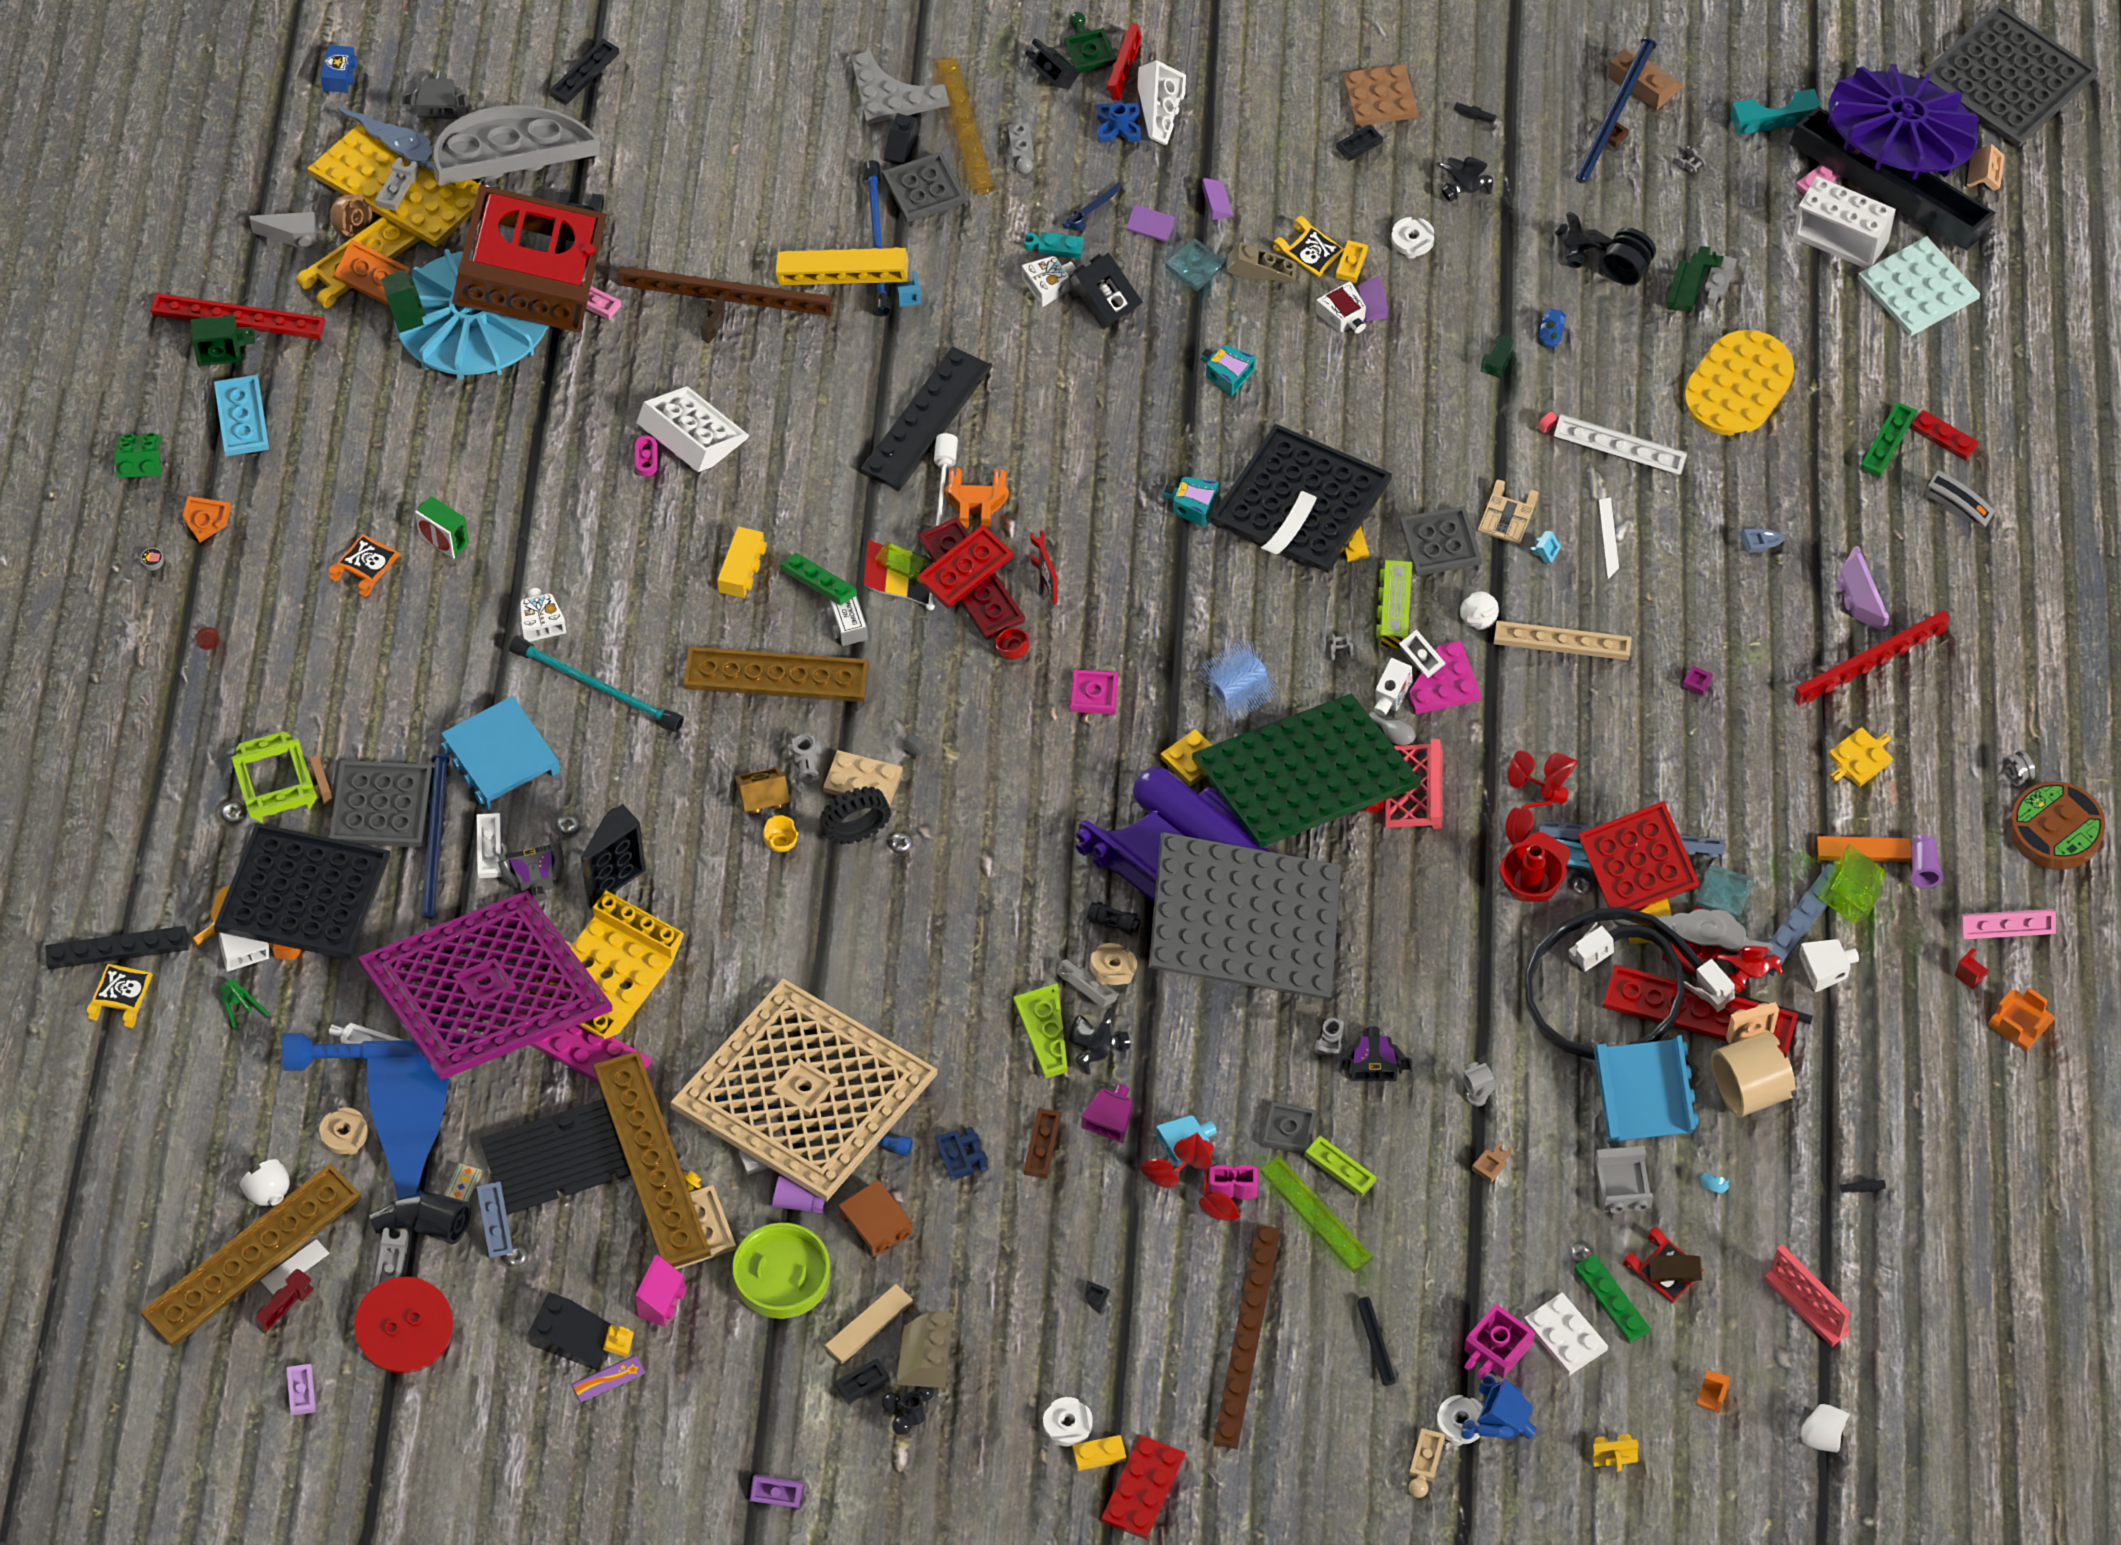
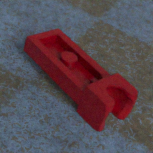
M295 1269L285 1279L286 1286L283 1289H278L273 1299L266 1306L264 1305L258 1310L255 1320L258 1329L263 1333H266L298 1299L303 1301L313 1290V1287L309 1285L311 1278L301 1270Z

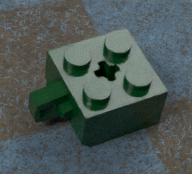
M404 269L383 277L381 282L399 333L423 326L422 317L426 315L412 276L407 277Z
M235 315L191 319L192 343L198 366L236 363L241 359V346L255 343L254 328L237 327Z

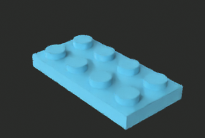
M258 375L215 381L214 385L225 457L269 450Z

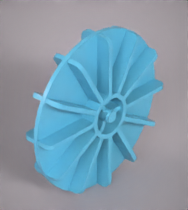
M445 249V256L428 263L421 269L418 267L412 269V278L426 315L422 317L424 325L399 333L396 323L395 327L402 346L415 359L420 361L422 368L426 370L433 368L438 371L457 374L458 380H463L464 375L483 374L493 371L499 376L502 375V368L519 361L524 356H533L535 346L540 342L546 330L549 329L547 325L452 304L463 251L451 254L449 249ZM471 250L469 261L472 260L474 250Z

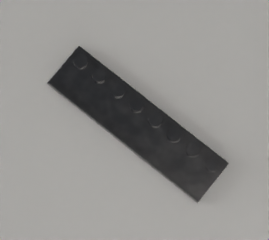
M953 346L861 467V474L882 484L887 483L895 487V490L899 492L935 445L936 437L939 434H943L991 370L992 363H987Z

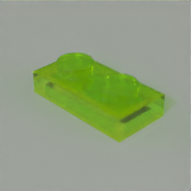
M888 541L875 557L876 563L912 580L917 577L926 564L924 558Z

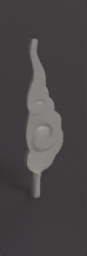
M1697 909L1689 914L1678 913L1673 916L1657 917L1678 933L1682 939L1694 944L1720 946L1728 951H1738L1744 946L1768 947V952L1772 953V943L1747 938L1745 928L1730 913L1723 910L1709 911ZM1624 919L1613 920L1614 923L1621 926L1641 925Z

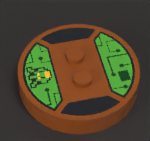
M2051 781L2036 784L2020 795L2014 805L2009 827L2013 843L2028 860L2045 868L2064 870L2078 867L2089 861L2096 854L2104 835L2105 818L2101 807L2088 792L2069 783Z

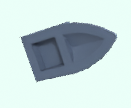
M1744 529L1740 533L1747 553L1766 552L1769 548L1779 545L1785 539L1780 533L1769 529Z

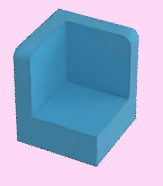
M917 271L912 272L913 282L896 284L899 307L921 304Z

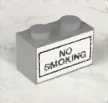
M857 596L841 606L829 599V607L826 608L829 621L833 620L834 626H832L835 639L839 638L841 646L868 640L867 625Z

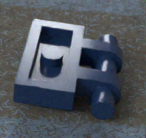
M968 1127L964 1130L966 1135L964 1137H960L957 1130L934 1137L950 1181L972 1175V1165H978L980 1172H985L989 1169L987 1165L988 1158L980 1147V1138L974 1132L973 1127ZM965 1147H971L973 1154L967 1155Z

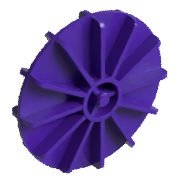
M1890 64L1887 72H1870L1864 66L1858 67L1853 76L1837 82L1828 104L1830 115L1828 125L1831 129H1836L1846 140L1844 149L1847 152L1858 150L1876 160L1877 163L1874 169L1878 171L1882 164L1908 170L1910 179L1913 180L1917 179L1919 172H1938L1943 177H1947L1951 174L1953 168L1967 163L1977 146V124L1979 119L1976 114L1969 113L1960 103L1962 98L1961 92L1947 93L1936 85L1929 83L1932 75L1930 73H1927L1923 80L1898 72L1896 64Z

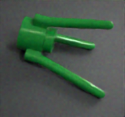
M229 980L221 986L220 991L224 995L221 1001L225 1005L233 1029H236L237 1025L230 1003H241L246 1011L250 1012L251 1008L244 1000V997L266 1017L269 1016V1012L244 987H240L236 980Z

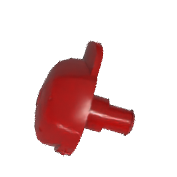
M1532 833L1522 842L1514 844L1500 862L1499 872L1504 886L1516 900L1524 902L1548 901L1565 879L1570 849L1566 844L1546 833Z

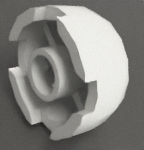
M273 1159L260 1163L261 1168L252 1175L250 1172H247L240 1182L244 1195L249 1201L259 1206L279 1204L284 1199V1195L287 1193L290 1185L286 1168L279 1160Z

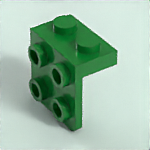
M149 432L139 436L124 434L119 437L114 451L117 478L162 475L160 458L162 435Z

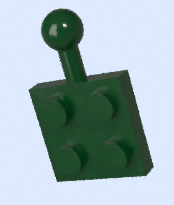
M1081 12L1072 13L1069 17V23L1073 28L1077 29L1078 34L1064 37V45L1072 65L1080 73L1112 66L1116 63V57L1104 28L1087 32L1084 26L1086 22L1084 14Z

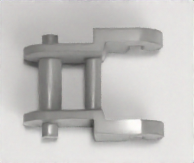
M1687 146L1685 151L1692 157L1687 161L1680 158L1678 161V156L1673 158L1677 166L1681 169H1687L1692 174L1697 172L1696 169L1699 166L1704 167L1706 165L1705 160L1697 154L1698 151L1694 148L1691 149L1690 146Z
M1346 633L1345 637H1335L1332 634V638L1329 639L1332 642L1330 647L1331 660H1335L1334 652L1339 648H1347V651L1350 652V658L1354 659L1353 643H1349L1351 637L1348 636V633ZM1346 641V645H1336V642Z

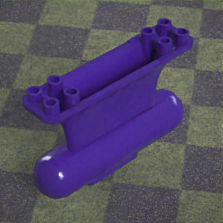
M1161 767L1148 768L1140 773L1134 783V798L1138 805L1148 813L1144 818L1129 827L1113 831L1100 829L1091 822L1084 820L1079 824V831L1076 833V837L1080 841L1076 845V849L1081 855L1086 856L1088 853H1091L1095 857L1093 863L1096 867L1102 870L1107 866L1153 902H1155L1160 835L1163 832L1271 852L1265 846L1259 848L1215 790L1207 787L1198 794L1170 771Z

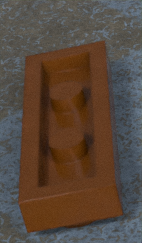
M1038 1108L1025 1162L1024 1175L1048 1178L1062 1112Z

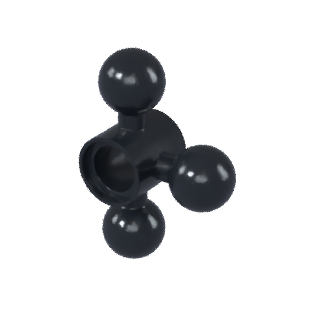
M916 1386L915 1392H909L901 1399L896 1393L884 1395L882 1398L884 1410L895 1412L900 1409L903 1412V1416L896 1417L892 1423V1429L897 1435H907L911 1431L912 1425H919L925 1420L926 1415L923 1402L932 1399L934 1395L933 1387Z

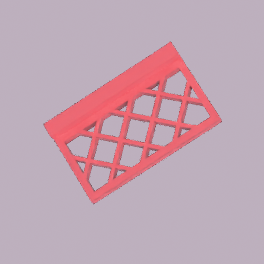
M1431 739V744L1394 746L1399 753L1405 756L1403 759L1406 762L1411 760L1417 765L1412 769L1415 774L1422 769L1427 773V776L1421 781L1420 787L1403 793L1405 796L1398 802L1392 798L1386 800V828L1432 825L1433 829H1442L1443 751L1440 739ZM1418 752H1427V757L1421 762L1414 758ZM1420 789L1427 793L1421 801L1413 796ZM1410 799L1416 805L1408 812L1402 805ZM1422 808L1427 812V818L1417 819L1413 814ZM1397 809L1405 814L1400 820H1391V815Z
M1783 1244L1780 1245L1776 1250L1772 1270L1765 1275L1764 1280L1833 1347L1850 1333L1847 1323L1851 1312Z

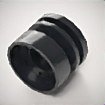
M1621 228L1616 232L1610 245L1600 258L1601 269L1614 282L1628 286L1635 285L1640 281L1646 268L1656 255L1655 244L1646 234L1637 229Z

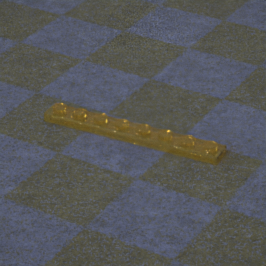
M957 57L937 60L938 74L941 84H945L950 105L948 109L972 193L976 195L994 191V185Z

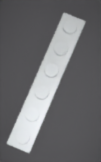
M1563 414L1559 417L1554 434L1558 438L1679 475L1682 473L1687 452Z

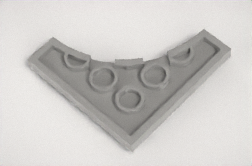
M871 51L851 55L867 125L894 119L897 113L912 115L950 106L945 84L937 86L906 84L886 74L876 63Z

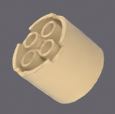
M1764 1031L1712 1052L1711 1066L1717 1088L1728 1109L1738 1118L1793 1098L1791 1091L1796 1090L1788 1057H1784L1782 1051L1777 1047V1045H1780V1041L1770 1031Z

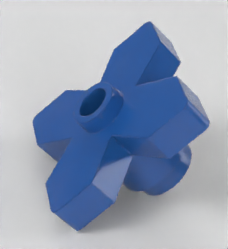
M1138 103L1097 105V119L1104 123L1098 127V142H1112L1118 134L1128 142L1141 141L1140 126L1134 123L1140 119V106Z

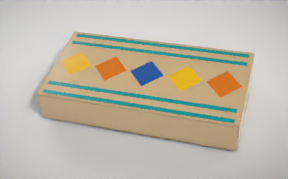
M459 1163L445 1196L470 1202L481 1178L482 1170Z

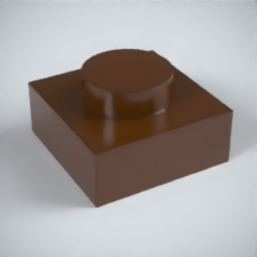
M1616 122L1607 143L1616 148L1628 136L1629 129Z

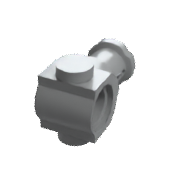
M799 735L792 739V744L787 745L789 758H794V763L800 769L799 781L813 783L819 779V773L816 771L815 764L818 761L817 754H821L820 741H815L814 736Z
M1474 1062L1466 1067L1463 1080L1468 1091L1467 1101L1471 1105L1482 1106L1486 1103L1488 1096L1492 1094L1493 1089H1495L1496 1081L1486 1063L1479 1065L1478 1062Z

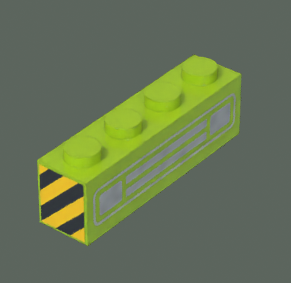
M1385 560V569H1380L1379 582H1384L1383 587H1379L1378 601H1382V606H1378L1377 619H1381V625L1377 624L1376 638H1380V647L1400 648L1399 643L1408 637L1412 562Z

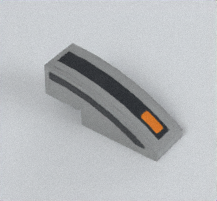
M1939 470L1928 485L1927 497L1946 505L1945 511L1983 529L1986 528L1995 513L1975 492Z

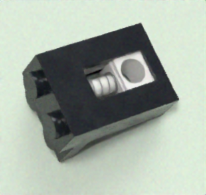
M1109 252L1104 256L1098 254L1090 260L1091 264L1087 267L1081 265L1073 271L1074 276L1069 280L1073 289L1068 292L1072 300L1078 296L1082 298L1103 330L1143 303ZM1111 300H1115L1118 303V308L1112 305Z

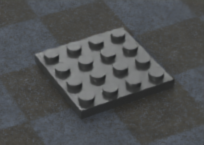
M341 760L329 838L360 845L422 848L433 772L432 764Z

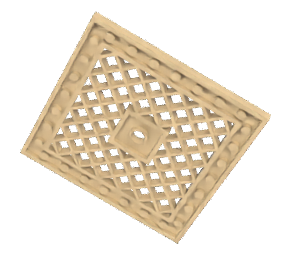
M783 978L671 1101V1108L827 1202L937 1076L938 1069ZM797 1018V1023L785 1024V1019ZM780 1020L781 1025H775ZM816 1029L817 1034L805 1036L804 1030ZM799 1031L800 1036L788 1038L787 1032ZM783 1033V1038L771 1039V1034ZM766 1035L767 1040L761 1041ZM835 1040L836 1046L824 1047L823 1042ZM808 1043H819V1048L807 1049ZM802 1044L803 1050L791 1051L790 1046ZM785 1046L786 1052L774 1053L773 1048ZM769 1048L770 1054H757V1050ZM752 1051L753 1056H747ZM854 1052L855 1057L843 1059L842 1053ZM838 1054L839 1059L827 1061L826 1055ZM821 1056L822 1061L810 1063L809 1057ZM793 1059H798L796 1063L793 1064ZM788 1060L789 1065L777 1067L776 1061ZM759 1063H772V1067L760 1069ZM874 1063L875 1069L863 1070V1064ZM755 1064L756 1069L744 1071L743 1065ZM857 1065L858 1071L846 1072V1066ZM737 1067L739 1068L738 1072H733ZM840 1067L842 1072L830 1074L829 1069ZM785 1074L781 1079H779V1075ZM774 1075L775 1081L763 1082L762 1077ZM893 1075L894 1080L882 1082L881 1076ZM877 1077V1082L866 1084L865 1078ZM758 1078V1083L746 1084L745 1079ZM741 1079L742 1085L729 1086V1081ZM860 1079L861 1084L849 1086L848 1080ZM838 1081H843L844 1086L838 1087ZM724 1082L725 1087L719 1088V1086ZM805 1085L811 1088L809 1091L798 1089L800 1086ZM890 1089L889 1092L885 1095L884 1090ZM765 1090H771V1095L766 1096ZM760 1091L761 1097L749 1098L748 1092ZM880 1091V1096L868 1097V1092ZM863 1092L864 1098L852 1099L851 1094ZM732 1094H744V1099L732 1100ZM846 1094L847 1100L835 1101L834 1096ZM727 1095L728 1101L715 1102L714 1097ZM830 1097V1102L824 1103ZM780 1103V1108L768 1110L767 1104ZM763 1105L764 1110L752 1112L751 1106ZM870 1105H876L875 1108L871 1111ZM866 1106L867 1112H854V1107ZM746 1107L747 1112L735 1114L734 1108ZM849 1108L850 1114L838 1115L837 1109ZM832 1110L833 1116L821 1117V1111ZM816 1112L817 1118H811L813 1114ZM799 1114L800 1120H787V1116ZM782 1116L783 1122L771 1123L770 1118ZM766 1119V1124L754 1126L753 1120ZM857 1121H862L861 1124L857 1126ZM852 1122L853 1127L841 1129L840 1123ZM835 1124L836 1130L824 1131L823 1125ZM806 1127H819V1132L807 1133ZM802 1128L803 1134L790 1135V1129ZM785 1130L786 1136H773V1131ZM849 1136L847 1140L843 1142V1137ZM838 1138L839 1143L827 1145L826 1139ZM821 1140L822 1146L810 1147L809 1141ZM792 1143H805V1148L793 1149ZM835 1152L830 1158L829 1153ZM824 1154L825 1159L813 1161L812 1155Z

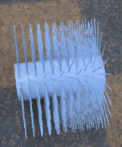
M1243 647L1244 651L1241 649L1242 653L1240 655L1237 652V656L1233 653L1234 657L1231 655V659L1228 656L1229 660L1226 658L1227 662L1225 664L1222 661V665L1218 662L1219 666L1216 664L1217 668L1213 665L1214 669L1211 667L1212 671L1210 673L1207 671L1209 675L1207 677L1212 682L1211 687L1207 688L1212 689L1213 692L1210 693H1214L1215 697L1220 701V708L1222 702L1223 707L1225 704L1226 709L1228 706V709L1231 708L1235 714L1234 709L1237 712L1236 707L1238 709L1239 706L1242 708L1239 703L1244 702L1247 709H1249L1248 705L1250 703L1248 699L1252 703L1251 698L1254 700L1253 696L1257 699V695L1260 699L1258 694L1260 691L1263 693V696H1265L1264 691L1268 693L1266 689L1269 691L1268 687L1270 688L1271 686L1268 683L1266 684L1264 680L1268 679L1271 681V679L1267 677L1269 675H1267L1265 668L1271 667H1265L1261 662L1262 658L1258 659V648L1256 651L1257 658L1255 653L1254 657H1252L1251 649L1250 654L1248 648L1246 651L1245 647Z

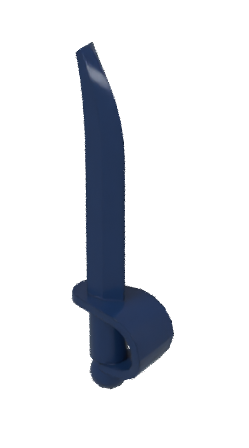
M1120 182L1080 211L1074 210V215L1063 222V228H1071L1075 231L1084 230L1086 228L1085 216L1111 199L1119 190Z

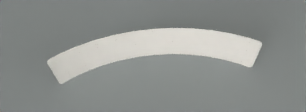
M1301 491L1282 526L1270 541L1261 548L1274 554L1280 553L1291 542L1303 525L1317 497Z

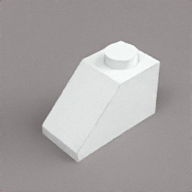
M1417 629L1399 643L1401 651L1427 678L1445 665L1442 658Z

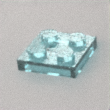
M1195 238L1165 263L1167 270L1196 291L1201 289L1226 267V260Z
M1710 864L1695 906L1698 905L1709 911L1723 910L1730 913L1736 920H1740L1754 884V878Z

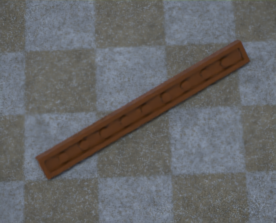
M619 266L618 269L619 286L714 300L723 295L725 301L825 316H831L832 296L824 294H812L803 291H791L782 288H770L761 285H749L740 282H728L634 267Z
M1256 1225L1213 1445L1238 1450L1278 1247L1280 1228Z

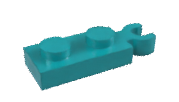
M1031 232L1026 233V240L1032 242H1024L1025 250L1038 249V254L1081 259L1084 237L1042 232L1040 237Z

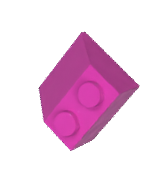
M655 1255L635 1298L639 1318L665 1327L668 1320L674 1318L677 1310L676 1304L679 1299L682 1300L684 1298L687 1286H685L684 1276L658 1255Z

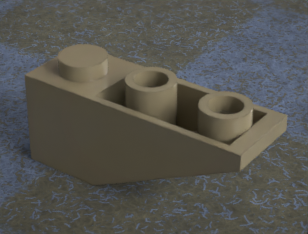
M1241 241L1228 254V273L1245 279L1291 282L1296 280L1297 262Z

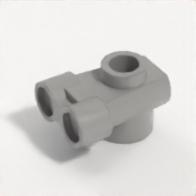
M1327 1018L1323 1024L1321 1038L1316 1040L1314 1052L1337 1058L1342 1057L1344 1048L1341 1045L1344 1027L1342 1020ZM1331 1031L1337 1032L1335 1034H1330Z

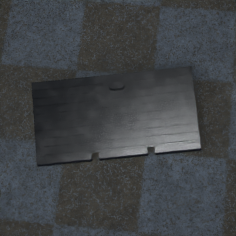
M605 1099L480 1138L494 1182H501L506 1215L558 1199L557 1191L561 1189L564 1190L567 1196L611 1182L610 1174L616 1172L618 1179L631 1175Z

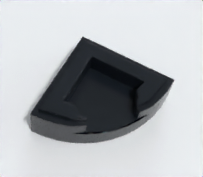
M1087 1281V1302L1095 1311L1101 1313L1110 1294V1289Z

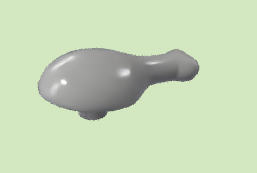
M1375 712L1369 713V716L1376 725L1382 728L1384 735L1391 743L1408 745L1415 740V731L1408 723L1401 720H1386L1379 717Z

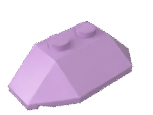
M1856 546L1840 571L1839 579H1837L1838 590L1843 593L1845 607L1851 611L1854 619L1885 631L1887 630L1889 615L1883 605L1859 546Z

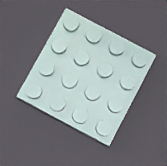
M1927 236L1858 273L1857 278L1910 337L1971 304L1980 297V293Z

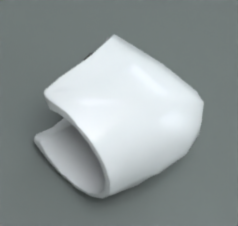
M1820 1404L1806 1419L1801 1428L1802 1443L1818 1450L1838 1452L1843 1444L1844 1436L1842 1431L1849 1414L1833 1406Z

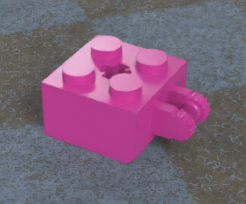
M1495 1304L1466 1338L1464 1351L1471 1355V1357L1465 1364V1369L1470 1371L1480 1362L1483 1364V1367L1479 1369L1477 1374L1480 1380L1490 1371L1504 1379L1533 1345L1535 1331Z

